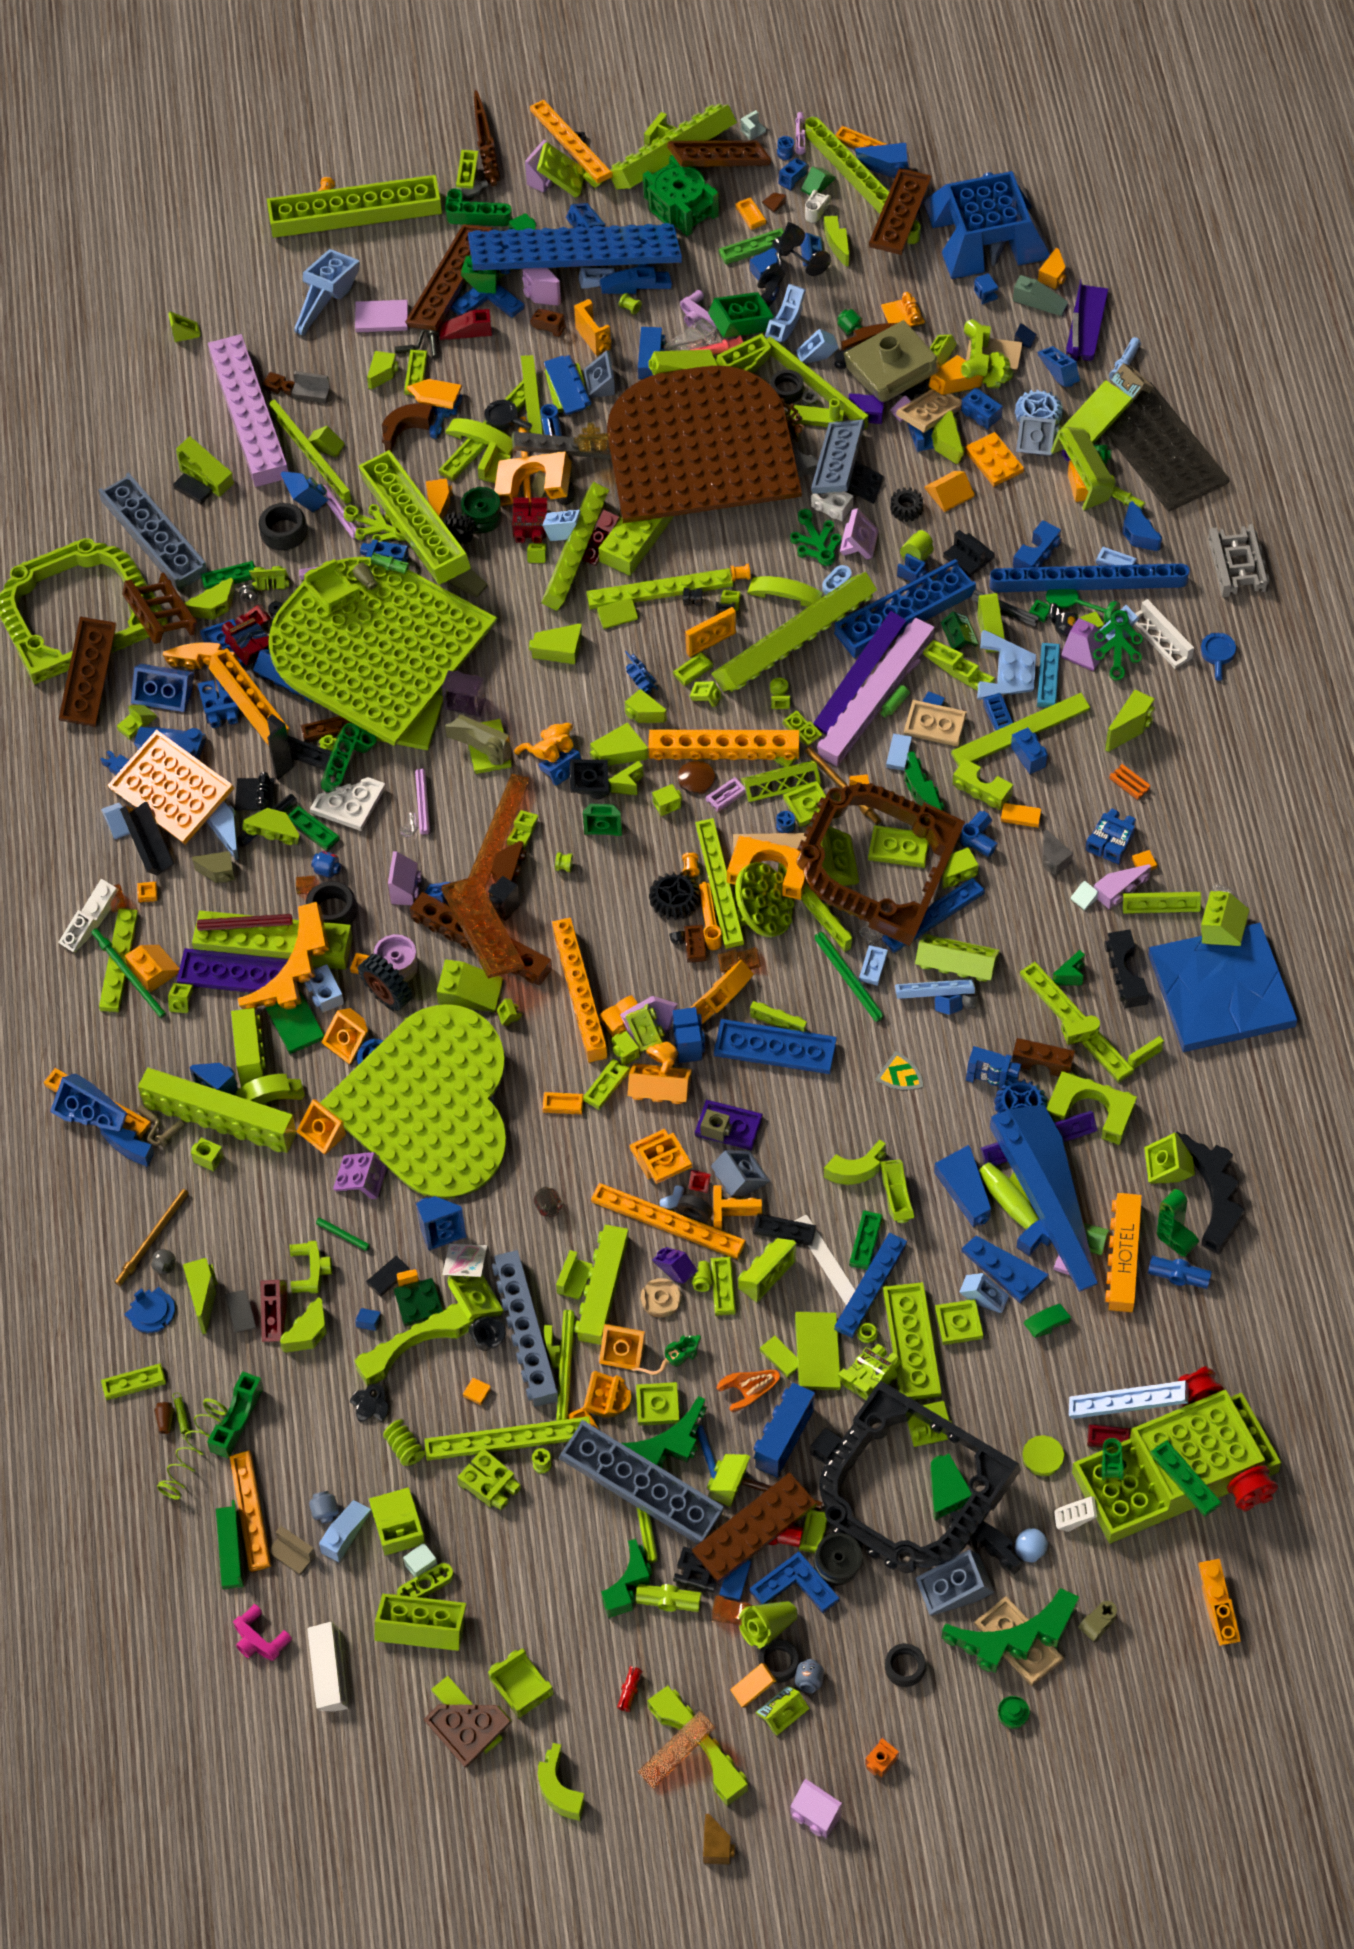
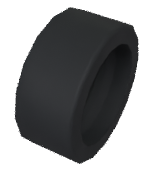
M781 370L772 376L770 386L780 398L784 399L786 404L794 403L802 397L803 379L799 373L793 370ZM782 382H791L797 385V388L793 391L784 392L776 386Z
M776 1639L761 1648L758 1663L759 1665L761 1663L766 1664L768 1654L773 1651L781 1650L787 1652L791 1657L790 1667L784 1672L770 1670L776 1679L775 1683H784L795 1676L799 1664V1656L795 1646L790 1642Z
M902 1643L889 1650L885 1659V1672L892 1683L901 1687H910L920 1682L924 1676L926 1661L924 1654L918 1647L913 1644ZM902 1654L913 1656L918 1663L917 1671L910 1676L897 1674L892 1666L895 1657Z

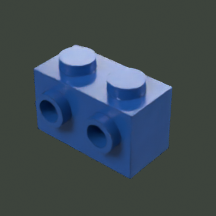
M974 388L962 399L961 411L963 414L969 416L978 425L985 427L987 430L1002 418L1003 406L977 388Z
M1028 727L1012 734L1011 748L1027 772L1032 774L1045 768L1048 752L1044 746L1040 745L1037 735L1032 733Z

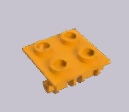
M909 292L903 293L902 300L881 305L888 323H899L905 320L910 327L925 323L915 298Z

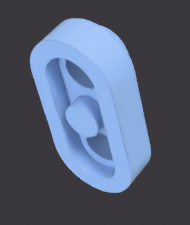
M845 565L837 566L823 581V592L828 594L850 579L852 576L851 569Z

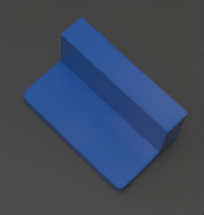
M907 422L916 451L933 449L932 428L922 432Z

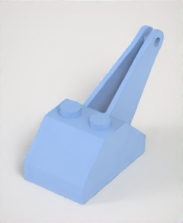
M329 249L303 272V282L310 288L295 325V333H300V335L304 336L332 296L341 300L350 291L359 270L360 260Z

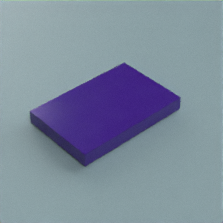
M706 1100L695 1130V1136L752 1151L763 1114ZM707 1109L730 1116L732 1129L730 1135H726L723 1142L701 1135L700 1125Z

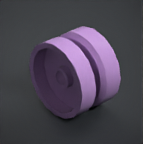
M393 934L384 937L377 943L374 954L382 956L383 959L385 958L388 964L391 963L393 968L399 971L398 974L404 977V981L408 982L415 976L418 969L417 953L414 943L409 938Z

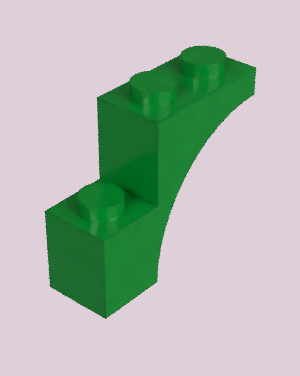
M636 1538L628 1541L630 1559L625 1573L613 1586L601 1591L602 1602L608 1618L632 1611V1603L635 1600L631 1590L637 1588L638 1584H650L649 1576L652 1575L649 1563L645 1564L643 1560L645 1551L642 1544L638 1545Z

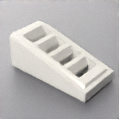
M1088 1497L1056 1509L1054 1513L1057 1529L1069 1532L1096 1518L1097 1512L1094 1497Z

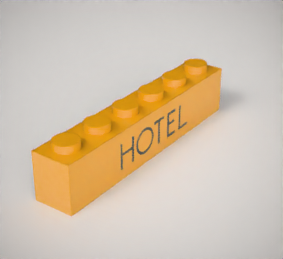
M1117 1193L1116 1200H1112L1111 1212H1115V1218H1111L1110 1230H1114V1235L1109 1238V1248L1113 1249L1112 1254H1108L1107 1266H1111V1272H1107L1106 1284H1110V1290H1106L1105 1302L1109 1303L1108 1310L1133 1313L1142 1195Z

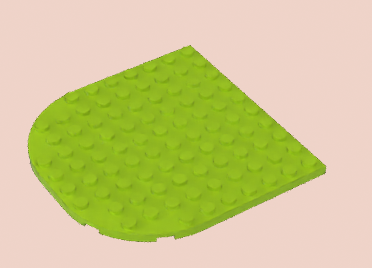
M371 557L337 560V567L351 585L355 583L360 588V599L328 615L306 588L303 581L282 605L272 621L269 633L270 657L280 677L295 691L395 746L497 622V617L409 569L405 575L371 564ZM362 562L369 566L378 583L372 590H369L358 581L352 572L354 567Z

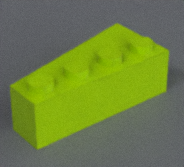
M254 1008L231 1011L236 1065L241 1087L254 1079L263 1077V1068H266L264 1056L261 1057V1054H264L263 1043L259 1042L263 1040L261 1029H258L261 1026L260 1015L255 1014Z

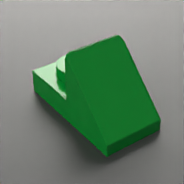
M1081 950L1077 951L1053 973V982L1057 986L1083 985L1084 976L1079 971L1085 965V954Z

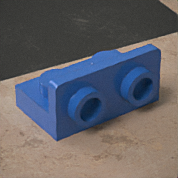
M588 203L571 204L566 219L574 228L579 226L585 228H593L594 226L605 227V223Z
M572 748L567 753L559 752V758L554 763L544 760L538 766L542 772L550 776L552 783L557 786L570 777V759H582L579 751Z

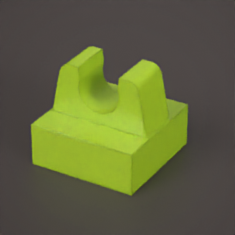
M505 998L496 1009L502 1026H509L511 1022L518 1021L522 1016L521 1013H516L519 1006L514 1004L512 999Z

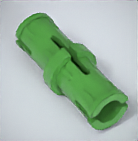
M373 553L371 558V564L386 568L388 571L393 570L406 575L409 568V563L396 560L392 556L387 557Z

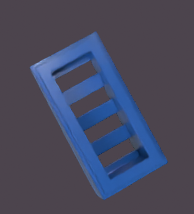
M1001 693L990 695L983 699V707L995 731L1013 723ZM1005 721L1007 722L1006 724L998 726L999 723Z

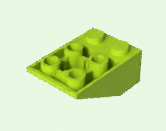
M409 1487L369 1498L384 1556L425 1544Z

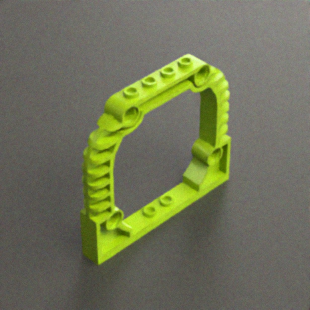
M84 538L23 562L11 569V578L5 583L4 589L0 593V618L34 685L67 672L70 666L72 651L62 655L60 650L45 646L42 636L31 635L17 609L20 597L30 593L35 588L36 582L78 565L90 568L104 564L113 568L121 577L123 583L127 580H132L137 587L147 586L136 563L128 553L116 546H107L105 543H95L90 538ZM153 592L141 594L146 600L155 598ZM160 605L149 607L154 613L163 611ZM130 606L129 628L115 633L111 653L149 638V635ZM167 618L157 619L162 625L168 624Z

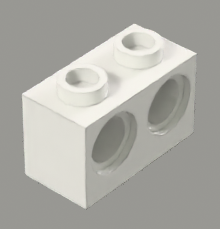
M844 491L812 494L811 507L829 515L833 519L843 521L853 508V495Z

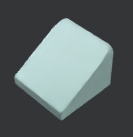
M1084 881L1070 899L1085 911L1098 899V891Z

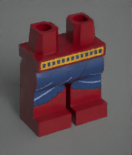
M242 614L236 618V626L228 621L223 624L222 631L226 635V644L248 666L257 661L260 650L269 649V636L256 623L254 617L248 619Z

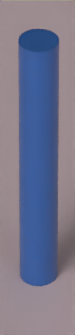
M699 1425L696 1433L711 1477L715 1479L717 1474L714 1471L716 1463L704 1427Z

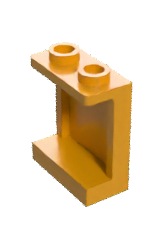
M587 299L574 305L576 330L594 354L598 356L605 351L611 350L610 326L605 325L599 328L594 322L593 303L591 300Z

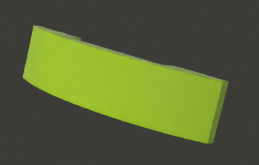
M455 418L445 431L446 434L459 439L465 436L489 445L490 441L495 442L500 453L510 455L513 451L511 437L494 427L478 421Z
M772 576L752 578L748 589L749 595L764 598L766 594L801 601L800 605L806 607L815 603L823 595V592L802 582Z

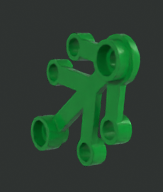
M801 509L798 512V521L805 525L811 538L803 536L799 532H792L790 534V542L792 544H799L801 542L816 547L818 551L808 549L805 545H800L797 548V555L801 558L806 556L816 558L823 566L832 565L836 559L833 552L836 546L841 544V536L839 534L831 535L830 544L827 548H825L824 543L829 533L834 531V523L830 520L825 521L819 536L811 522L812 512L809 509Z
M1117 610L1112 613L1110 617L1111 622L1095 633L1094 640L1098 643L1103 642L1106 635L1113 629H1115V636L1093 653V658L1100 661L1114 647L1113 667L1109 671V676L1114 681H1120L1125 674V670L1121 666L1122 648L1129 654L1132 663H1139L1142 658L1141 653L1136 651L1123 637V630L1131 637L1133 645H1140L1143 640L1142 635L1129 625L1128 614L1122 610ZM1121 617L1123 621L1119 623L1116 621V618ZM1097 634H1102L1103 639H1098ZM1134 637H1139L1140 641L1135 642ZM1096 652H1101L1102 657H1097ZM1133 655H1138L1139 659L1134 660ZM1117 671L1120 675L1115 677L1113 672Z

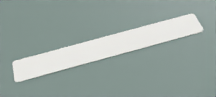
M804 1215L794 1220L798 1222L812 1224L811 1220L807 1215ZM816 1230L813 1244L809 1248L847 1305L855 1289Z

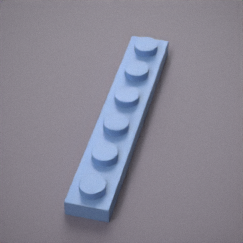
M1180 1381L1072 1396L1069 1398V1417L1076 1419L1187 1404L1188 1383Z

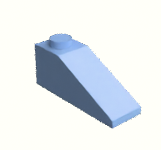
M223 801L207 819V823L236 861L239 859L234 819L236 813L231 805L227 806Z
M353 1500L330 1525L319 1542L321 1553L340 1562L372 1510Z

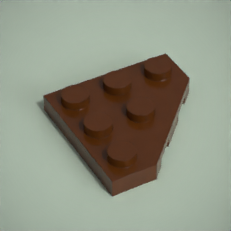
M438 1704L423 1719L464 1767H468L513 1722L498 1705Z

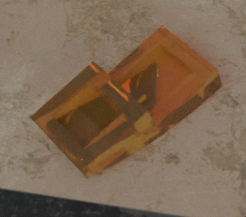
M756 947L737 952L734 949L717 955L721 973H726L740 960H743L750 970L761 967L759 952Z

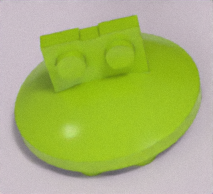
M754 862L746 865L739 872L735 886L736 912L740 927L748 924L757 934L772 938L783 934L792 923L794 901L790 897L782 896L783 876L766 863Z

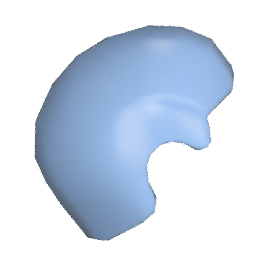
M1028 1528L1018 1535L1014 1550L1023 1561L1036 1562L1045 1555L1048 1541L1040 1530Z

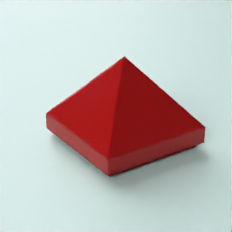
M691 1170L688 1189L708 1193L711 1174Z

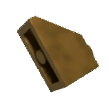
M705 1814L703 1863L730 1865V1857H734L735 1844H731V1836L710 1814Z

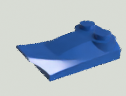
M139 727L134 741V745L138 750L158 730L198 760L200 759L206 741V734L202 733L199 729L191 728L183 731L160 727Z

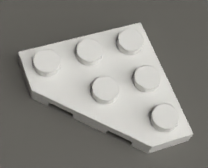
M368 777L362 779L357 784H347L336 788V791L318 794L310 808V813L362 831L386 788L385 783Z

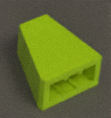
M997 593L979 595L977 619L981 633L985 630L1005 640ZM985 649L986 653H988V652H998V651H995V650Z
M582 624L536 632L533 640L529 642V651L532 653V658L575 664L582 639Z
M628 722L590 743L591 752L589 754L592 760H607L608 766L643 761L649 758L648 747Z

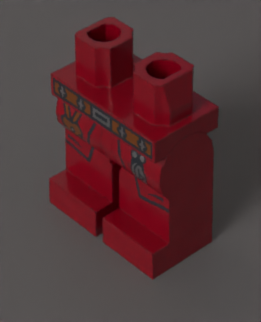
M513 498L512 529L513 538H515L516 543H524L525 538H532L534 543H542L543 538H546L543 523L548 513L547 498H531V516L529 498Z

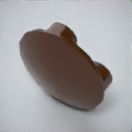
M691 761L680 768L677 777L681 788L704 794L713 784L715 774L709 764L703 761Z

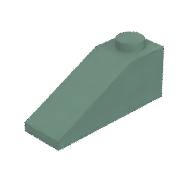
M1020 275L1014 286V302L1059 316L1063 315L1068 305L1067 300L1035 279Z

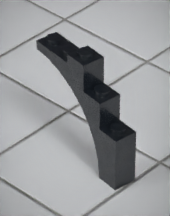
M1176 1132L1193 1157V1165L1203 1177L1210 1195L1211 1219L1203 1235L1201 1245L1219 1255L1242 1221L1245 1211L1238 1203L1230 1202L1237 1192L1239 1181L1233 1176L1225 1174L1232 1163L1233 1154L1227 1148L1215 1145L1210 1150L1205 1144H1199L1188 1135Z

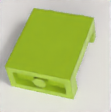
M336 559L326 561L321 566L309 570L304 575V585L328 615L360 599V588L356 583L350 584L338 569Z
M524 1648L519 1651L514 1650L508 1655L506 1660L501 1663H495L488 1671L489 1680L518 1719L554 1695L553 1687L548 1681L543 1679L527 1657Z

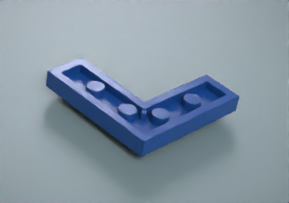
M499 284L496 293H481L472 288L451 306V310L459 316L475 310L487 300L491 301L511 318L524 309V304Z
M799 1551L749 1588V1592L760 1605L768 1604L795 1582L822 1613L839 1601V1597Z

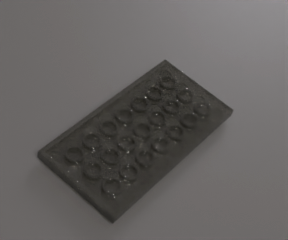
M1150 382L1154 387L1149 393L1142 390L1105 433L1166 510L1170 512L1228 484L1230 478Z

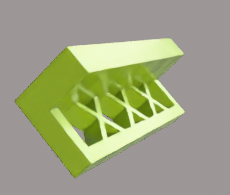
M813 760L741 778L748 802L791 792L816 782H806L803 780L805 774L810 771H814L815 780L821 784L817 763ZM790 776L798 778L797 783L793 787L785 784ZM775 780L780 783L777 791L772 792L767 789V786L771 781ZM758 785L763 788L759 795L751 796L750 786Z

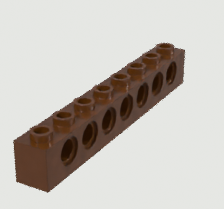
M424 892L419 895L409 908L411 919L415 923L428 927L434 933L442 934L447 940L459 943L464 949L476 952L481 958L491 960L495 965L508 969L514 975L522 976L531 984L535 983L540 986L552 970V961L547 956Z

